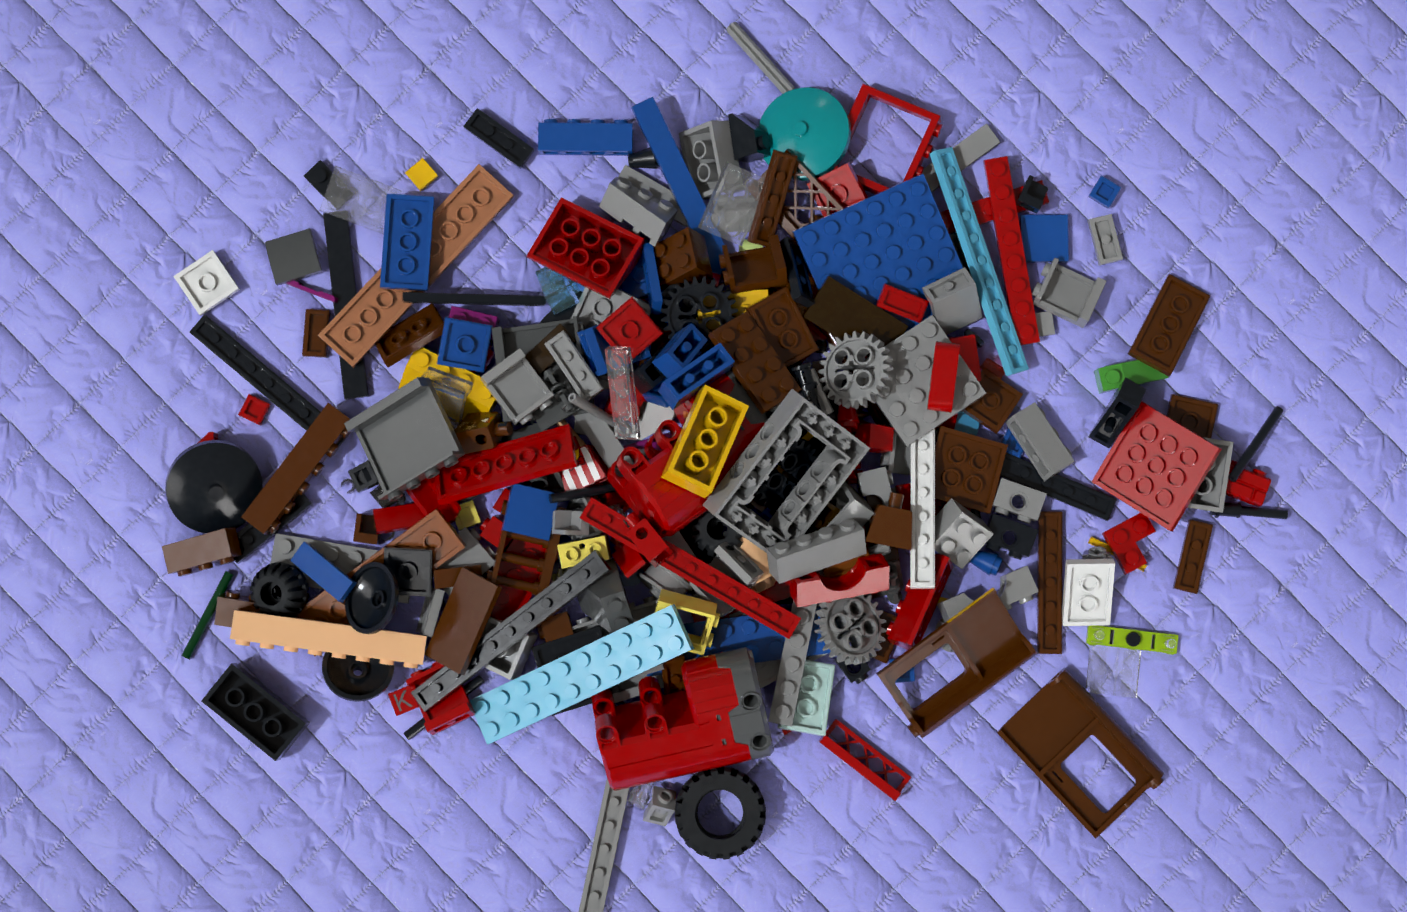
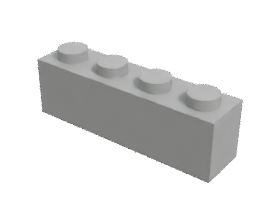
M854 519L844 520L839 524L823 527L818 531L803 534L795 539L779 542L774 546L766 548L769 573L779 584L867 554L864 529Z

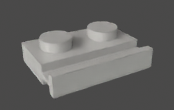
M432 587V596L425 597L416 629L417 633L429 637L433 636L437 626L439 611L443 604L444 590Z

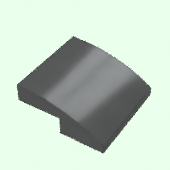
M310 228L265 242L271 270L277 286L322 272Z

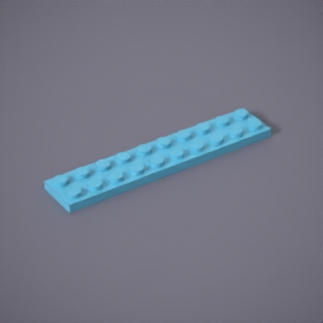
M673 604L470 700L476 713L475 718L488 745L693 650L694 647L677 608Z

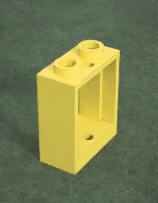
M607 534L557 545L562 569L575 566L594 550H598L604 560H609L612 557Z
M661 589L655 612L675 604L677 609L707 617L701 637L688 633L694 647L693 650L688 652L704 656L706 647L710 648L712 645L714 634L711 633L712 627L717 628L720 614L716 613L717 603Z

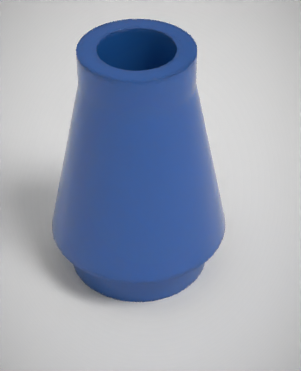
M979 550L969 563L989 576L991 574L996 576L1003 558L998 557L999 554Z

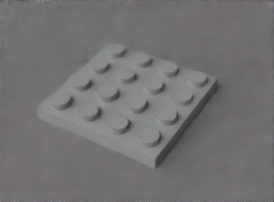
M933 315L884 346L890 350L887 355L893 358L888 363V365L894 367V370L888 372V375L893 379L885 381L889 388L881 389L883 397L877 394L874 397L876 404L906 447L986 395L985 390L959 354L952 412L927 410L936 341L951 343ZM869 377L864 380V385L869 382Z

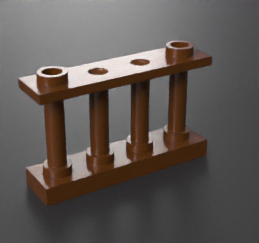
M507 500L503 501L501 514L504 515L508 503ZM557 507L556 510H566V508ZM501 530L492 571H487L486 579L498 585L532 592V595H538L550 584L558 549L557 545L561 535L552 534L551 530L550 539L546 541ZM506 537L542 545V548L546 549L544 558L535 559L504 552L503 548ZM505 561L536 568L540 572L539 581H534L533 583L498 575L500 562Z

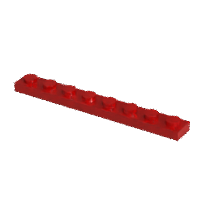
M1008 157L987 159L983 161L1010 316L1020 345L1038 343L1040 339Z

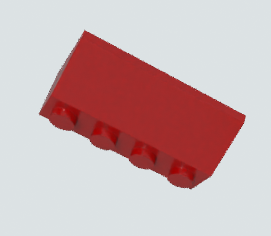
M935 554V589H911L910 579L908 580L905 588L907 595L904 601H899L896 608V613L898 614L895 622H890L886 631V635H889L887 639L890 643L908 650L923 639L953 569L950 557Z

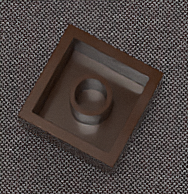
M690 227L660 241L655 247L653 246L661 289L665 290L669 285L675 283L684 284V278L689 283H692L693 276L697 277L698 282H701L703 276H706V280L713 277L705 236Z

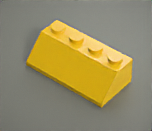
M424 347L412 353L398 389L417 377L430 378L446 414L462 421L467 413L493 412L497 401L483 384L480 376L466 369L436 364L438 355Z

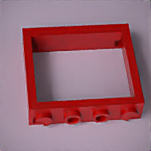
M862 84L848 115L851 125V139L870 97L924 119L930 123L904 181L922 174L924 169L921 166L924 158L928 159L930 157L929 153L933 150L931 142L934 136L938 138L943 124H940L941 116ZM857 175L865 191L877 194L888 189V187Z

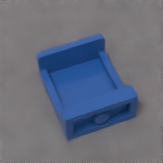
M598 325L577 332L588 365L596 376L651 357V345H649L626 364L596 329Z

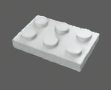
M1066 559L1062 605L1063 626L1110 625L1115 573L1114 559Z

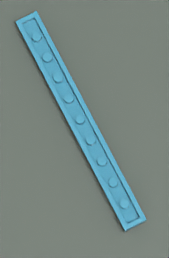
M952 147L935 150L929 154L971 276L976 283L978 297L1005 375L1010 376L1024 372L1029 368Z

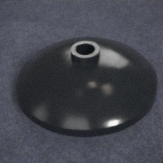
M370 562L363 565L353 575L352 580L356 582V585L345 599V611L350 625L357 632L363 634H375L385 628L393 618L399 601V586L392 569L383 563Z
M325 652L323 657L322 674L326 685L334 694L345 700L360 702L373 699L386 690L393 678L394 665L380 664V659L370 658V662L355 660L356 656L346 655V659L331 657L332 653ZM360 670L362 674L357 676L353 672Z

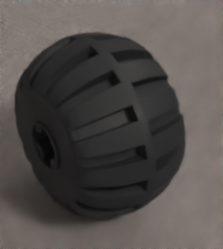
M708 510L691 522L693 542L706 556L715 558L717 554L714 550L724 542L729 544L728 550H734L733 545L740 548L743 544L740 541L741 537H743L716 518ZM719 523L727 527V531H724L722 536L715 532V528L719 527Z
M275 562L268 564L256 573L253 582H251L250 591H252V594H250L251 601L254 600L255 602L253 604L255 609H260L259 613L296 617L302 612L306 602H308L309 593L307 591L309 586L305 582L304 574L300 573L298 568L287 563Z

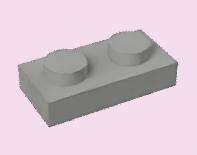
M1112 214L1089 219L1087 222L1098 265L1122 261L1123 257Z

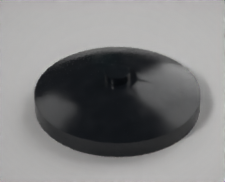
M221 440L203 441L185 449L169 468L165 484L167 501L175 517L188 528L201 533H210L224 528H238L244 524L246 520L241 518V516L263 489L260 470L251 455L238 445Z

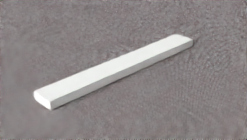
M935 429L911 444V589H935Z

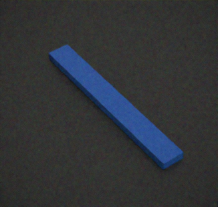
M648 98L632 106L631 109L688 227L705 236L712 272L720 275L722 271H726L725 268L721 269L719 255L723 254L722 245L725 244L654 98Z

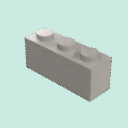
M1035 402L1014 414L1005 422L1044 482L1075 462L1070 450L1063 445L1059 439L1058 432L1055 428L1051 427L1044 411Z

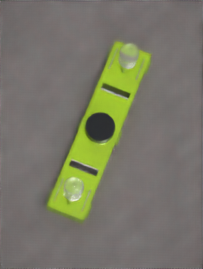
M1097 625L1087 626L1086 644L1174 655L1177 654L1178 635ZM1111 630H1112V640H1111V644H1109V643H1110V634H1111ZM1153 635H1154L1153 649H1151V648H1152V638H1153Z

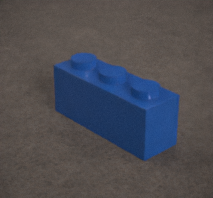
M719 343L663 381L658 392L674 410L696 395L704 385L709 386L728 373L735 361L722 344Z

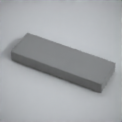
M561 331L545 343V346L580 397L589 401L604 390V387L566 331Z

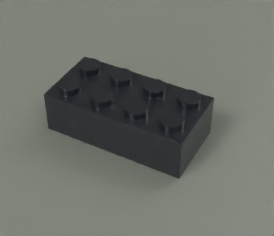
M237 663L230 664L201 700V702L274 761L281 760L310 723Z

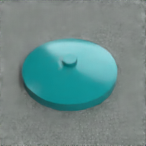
M797 88L780 95L767 107L759 123V127L768 133L771 156L773 149L781 152L790 149L816 178L833 170L845 156L850 144L851 125L845 109L834 96L817 88ZM771 156L764 158L768 165L770 163ZM798 176V181L809 180L806 176Z

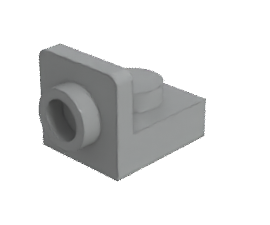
M654 786L652 789V800L644 812L643 821L666 826L675 812L676 791Z

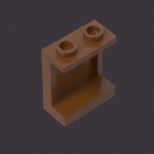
M778 234L768 236V247L728 253L727 245H722L723 254L719 255L721 269H726V271H722L724 284L730 286L731 294L788 284L787 270Z

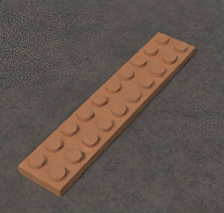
M480 164L434 211L429 287L514 197L510 191ZM380 268L318 336L354 368L414 304L403 303L402 293H424L425 291L381 289Z

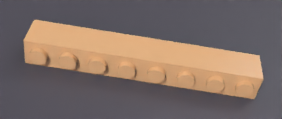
M234 610L230 639L236 640L235 644L250 646V642L260 643V648L274 649V645L284 646L283 651L298 652V648L308 649L307 654L322 656L323 651L332 653L331 657L346 659V655L356 656L355 660L370 662V658L380 659V664L394 665V661L404 662L403 667L418 668V664L423 665L427 636L384 629L375 634H363L347 624Z

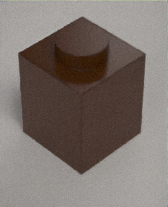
M568 611L552 615L537 627L540 639L545 638L546 642L574 634Z

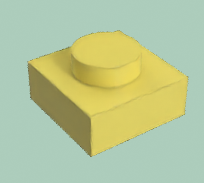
M473 500L460 504L461 511L455 520L459 531L465 527L468 528L481 523Z

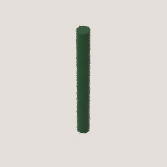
M225 571L181 656L189 660L192 657L216 611L218 596L225 593L234 574Z

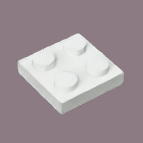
M213 250L173 276L200 316L240 290Z

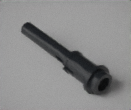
M1225 502L1223 513L1210 511V515H1214L1215 518L1219 516L1240 518L1243 515L1287 519L1288 510L1241 506V503Z

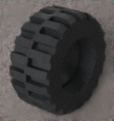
M723 766L695 773L684 783L678 793L675 805V823L678 832L685 841V844L701 856L704 855L709 857V859L715 860L716 858L726 860L733 856L738 857L744 854V851L750 849L762 834L766 821V807L763 795L756 783L748 775L738 771V769ZM715 790H726L733 793L739 799L743 808L741 823L733 832L726 835H715L706 831L698 819L697 812L700 801L706 794Z

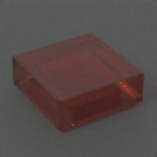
M986 358L980 366L982 370L985 368L1000 379L1005 374L1003 367L989 358Z

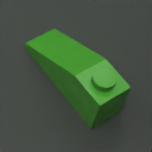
M1139 360L1101 367L1094 371L1099 394L1117 390L1125 378L1138 385L1168 378L1167 375Z

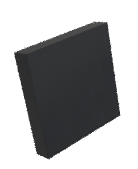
M385 546L384 564L390 567L396 576L399 595L431 597L433 548Z

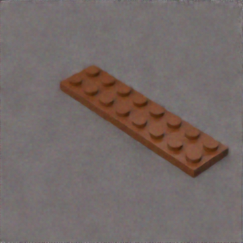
M437 507L385 546L433 548V569H436L467 545ZM384 547L346 575L352 579L358 569L370 562L384 564ZM326 590L306 603L302 612L295 617L350 625L346 616L345 600L343 603L339 602Z

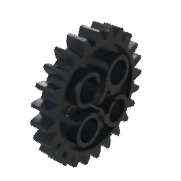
M693 276L692 283H689L684 278V286L675 283L677 291H668L672 298L663 299V302L668 305V307L661 308V311L667 314L661 317V321L668 322L663 327V330L672 331L668 336L671 339L682 329L685 323H694L696 328L708 340L701 348L702 352L706 353L707 346H710V348L715 346L708 337L713 330L708 329L706 323L711 319H716L720 326L736 318L732 314L738 312V308L731 307L736 300L735 298H727L731 293L730 290L722 291L724 283L715 286V278L710 283L706 282V276H703L701 282H698L697 277ZM706 296H714L717 300L716 304L712 307L705 306L703 299ZM682 299H690L693 306L688 310L682 309L679 305ZM697 309H701L702 313L715 310L721 311L720 314H705L701 320H698L697 316L684 319L678 318L679 315H694Z
M799 438L797 442L794 441L784 454L785 458L782 461L780 460L777 465L796 478V481L792 482L774 468L768 475L769 479L767 481L764 480L754 493V498L764 507L766 506L770 510L774 507L778 510L818 458V455L815 453L816 449L805 439Z

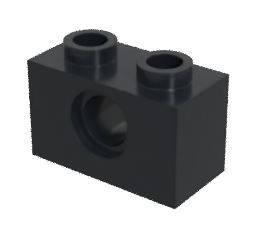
M992 514L987 526L994 535L986 542V548L997 552L1001 548L1009 551L1008 556L1021 560L1022 557H1029L1038 530ZM1006 531L1012 532L1015 536V540L1011 545L1006 544L1003 540V535Z

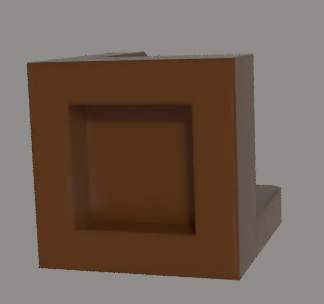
M357 513L353 541L380 545L381 534L376 533L374 516Z

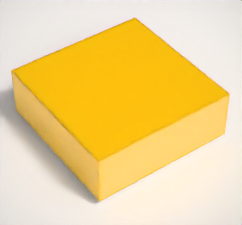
M423 158L405 172L420 191L424 190L439 177Z

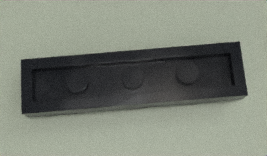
M305 494L297 496L294 500L296 505L288 515L284 513L279 520L281 525L275 533L272 534L270 532L267 536L250 523L240 530L237 536L242 555L234 557V561L237 564L242 562L313 504Z

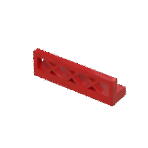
M837 719L826 730V736H822L819 739L822 745L894 801L901 795V790L911 779L907 773ZM838 726L845 731L846 741L836 743L828 736ZM848 734L855 740L849 741ZM860 743L863 745L865 756H852L849 744ZM846 744L847 751L843 749L840 745ZM867 749L874 755H867ZM878 757L881 759L883 771L873 772L870 770L868 758ZM865 759L866 766L859 760ZM886 764L890 766L892 770H886ZM897 772L904 777L896 789L888 784L887 773ZM877 774H884L885 781Z

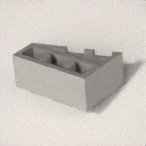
M615 177L609 183L599 205L602 210L622 223L625 220L634 226L632 231L637 235L642 232L651 239L649 243L654 247L667 234L678 211L671 202L652 196L653 194L643 188L639 189L633 186L628 179L622 177Z

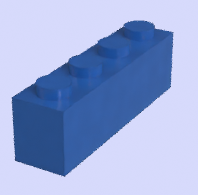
M545 119L544 123L538 122L539 155L628 156V154H633V124L628 123L627 120H614V123H605L604 120L594 119L591 120V123H581V120L569 119L567 123H558L556 119Z

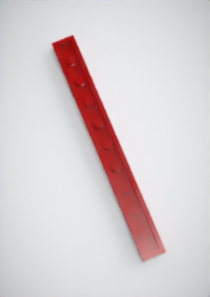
M591 497L580 519L642 554L626 534L630 529L623 522L625 516ZM643 533L641 539L646 538L648 533ZM664 539L674 553L660 564L661 566L790 639L801 620L800 617Z

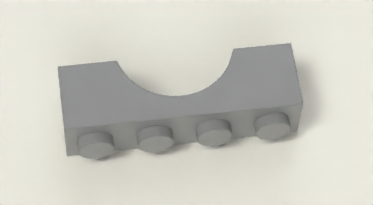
M1028 566L1000 577V588L997 595L1007 610L1012 609L1011 604L1019 601L1021 605L1033 600L1032 595L1039 592ZM962 593L938 603L937 606L944 622H946L971 604L973 600Z

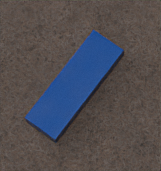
M644 243L641 260L650 312L652 315H660L663 300L654 249L650 243Z
M303 541L290 560L339 602L343 603L356 585L355 581L307 542Z

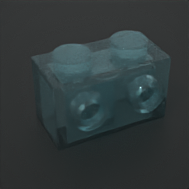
M546 267L535 272L544 297L554 315L580 302L576 294L580 292L576 282Z

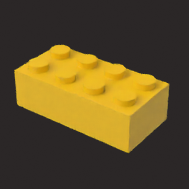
M704 385L697 393L661 478L703 498L710 495L749 405Z

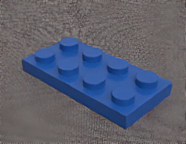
M387 194L380 278L381 289L428 291L435 203L433 196Z

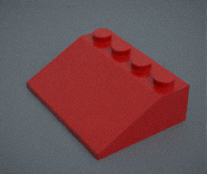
M561 197L526 257L611 299L635 268L641 257L645 241L644 238Z

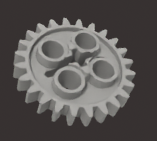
M853 331L851 337V335L844 333V340L836 338V346L829 344L830 353L823 352L827 359L819 361L824 366V369L818 370L819 374L824 375L819 382L825 385L822 391L828 393L827 398L832 401L834 400L835 404L842 405L847 409L850 406L858 409L860 403L861 406L866 408L867 400L876 403L874 396L877 394L883 397L881 389L889 388L885 381L893 379L888 375L889 371L894 370V367L888 365L893 358L887 355L890 350L883 347L885 343L877 340V337L871 334L869 336L866 332H862L860 335V333ZM870 353V358L864 362L865 356ZM848 355L847 361L842 364L843 358ZM869 377V382L864 385V380ZM847 378L846 385L842 387L843 380Z
M860 595L854 598L819 603L822 609L817 610L815 613L820 619L814 620V623L820 625V628L816 629L815 633L821 634L822 637L817 641L825 643L822 650L830 649L829 657L837 656L838 663L845 661V665L865 663L870 661V658L876 657V651L882 649L879 643L884 642L886 639L881 636V633L887 630L882 628L881 624L885 623L886 620L880 619L879 616L883 613V610L877 611L875 609L878 602L871 603V595L866 597ZM862 614L864 615L861 620L854 624L852 623V621L858 620ZM849 628V631L844 632L843 634H841V636H840L839 638H837V636H838L841 632H843V631H845L846 629Z

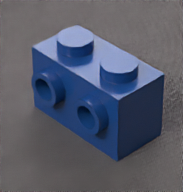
M690 323L671 338L652 363L668 379L695 360L701 354L700 349L708 340Z

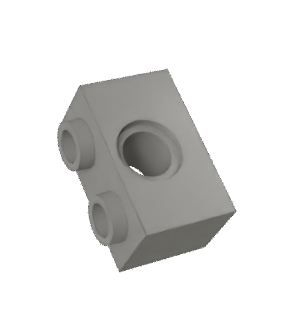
M1001 478L998 482L992 507L995 508L994 512L1008 516L1009 513L1018 516L1017 520L1030 524L1031 520L1038 521L1047 493ZM1015 495L1023 499V506L1020 509L1012 505V498Z

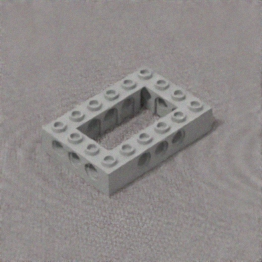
M791 389L707 498L703 506L716 518L767 553L766 548L805 534L870 448L794 389ZM800 426H802L810 434L822 441L826 447L771 519L766 521L745 506V504L752 501L755 497L754 493L764 480L767 481L769 479L768 475L778 462L785 458L784 454L794 441L797 442L802 435Z

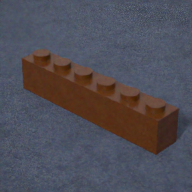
M327 403L241 518L267 536L270 532L272 534L275 533L281 525L279 521L284 513L288 515L296 505L294 500L299 494L302 496L310 486L309 480L313 475L317 477L325 466L322 463L328 456L331 458L339 448L337 444L341 438L345 439L351 433L347 431L344 425L350 418L330 403Z

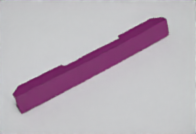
M291 281L285 283L331 302L337 303L338 298L322 291L317 292L302 286L299 282Z

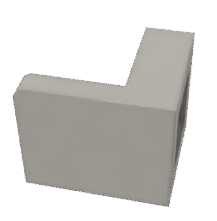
M554 510L552 534L589 536V523L580 519L583 511Z

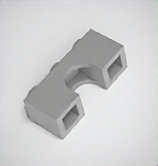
M886 467L856 473L861 496L875 495L880 498L884 506H888L891 492L890 485L894 484L891 471H886Z

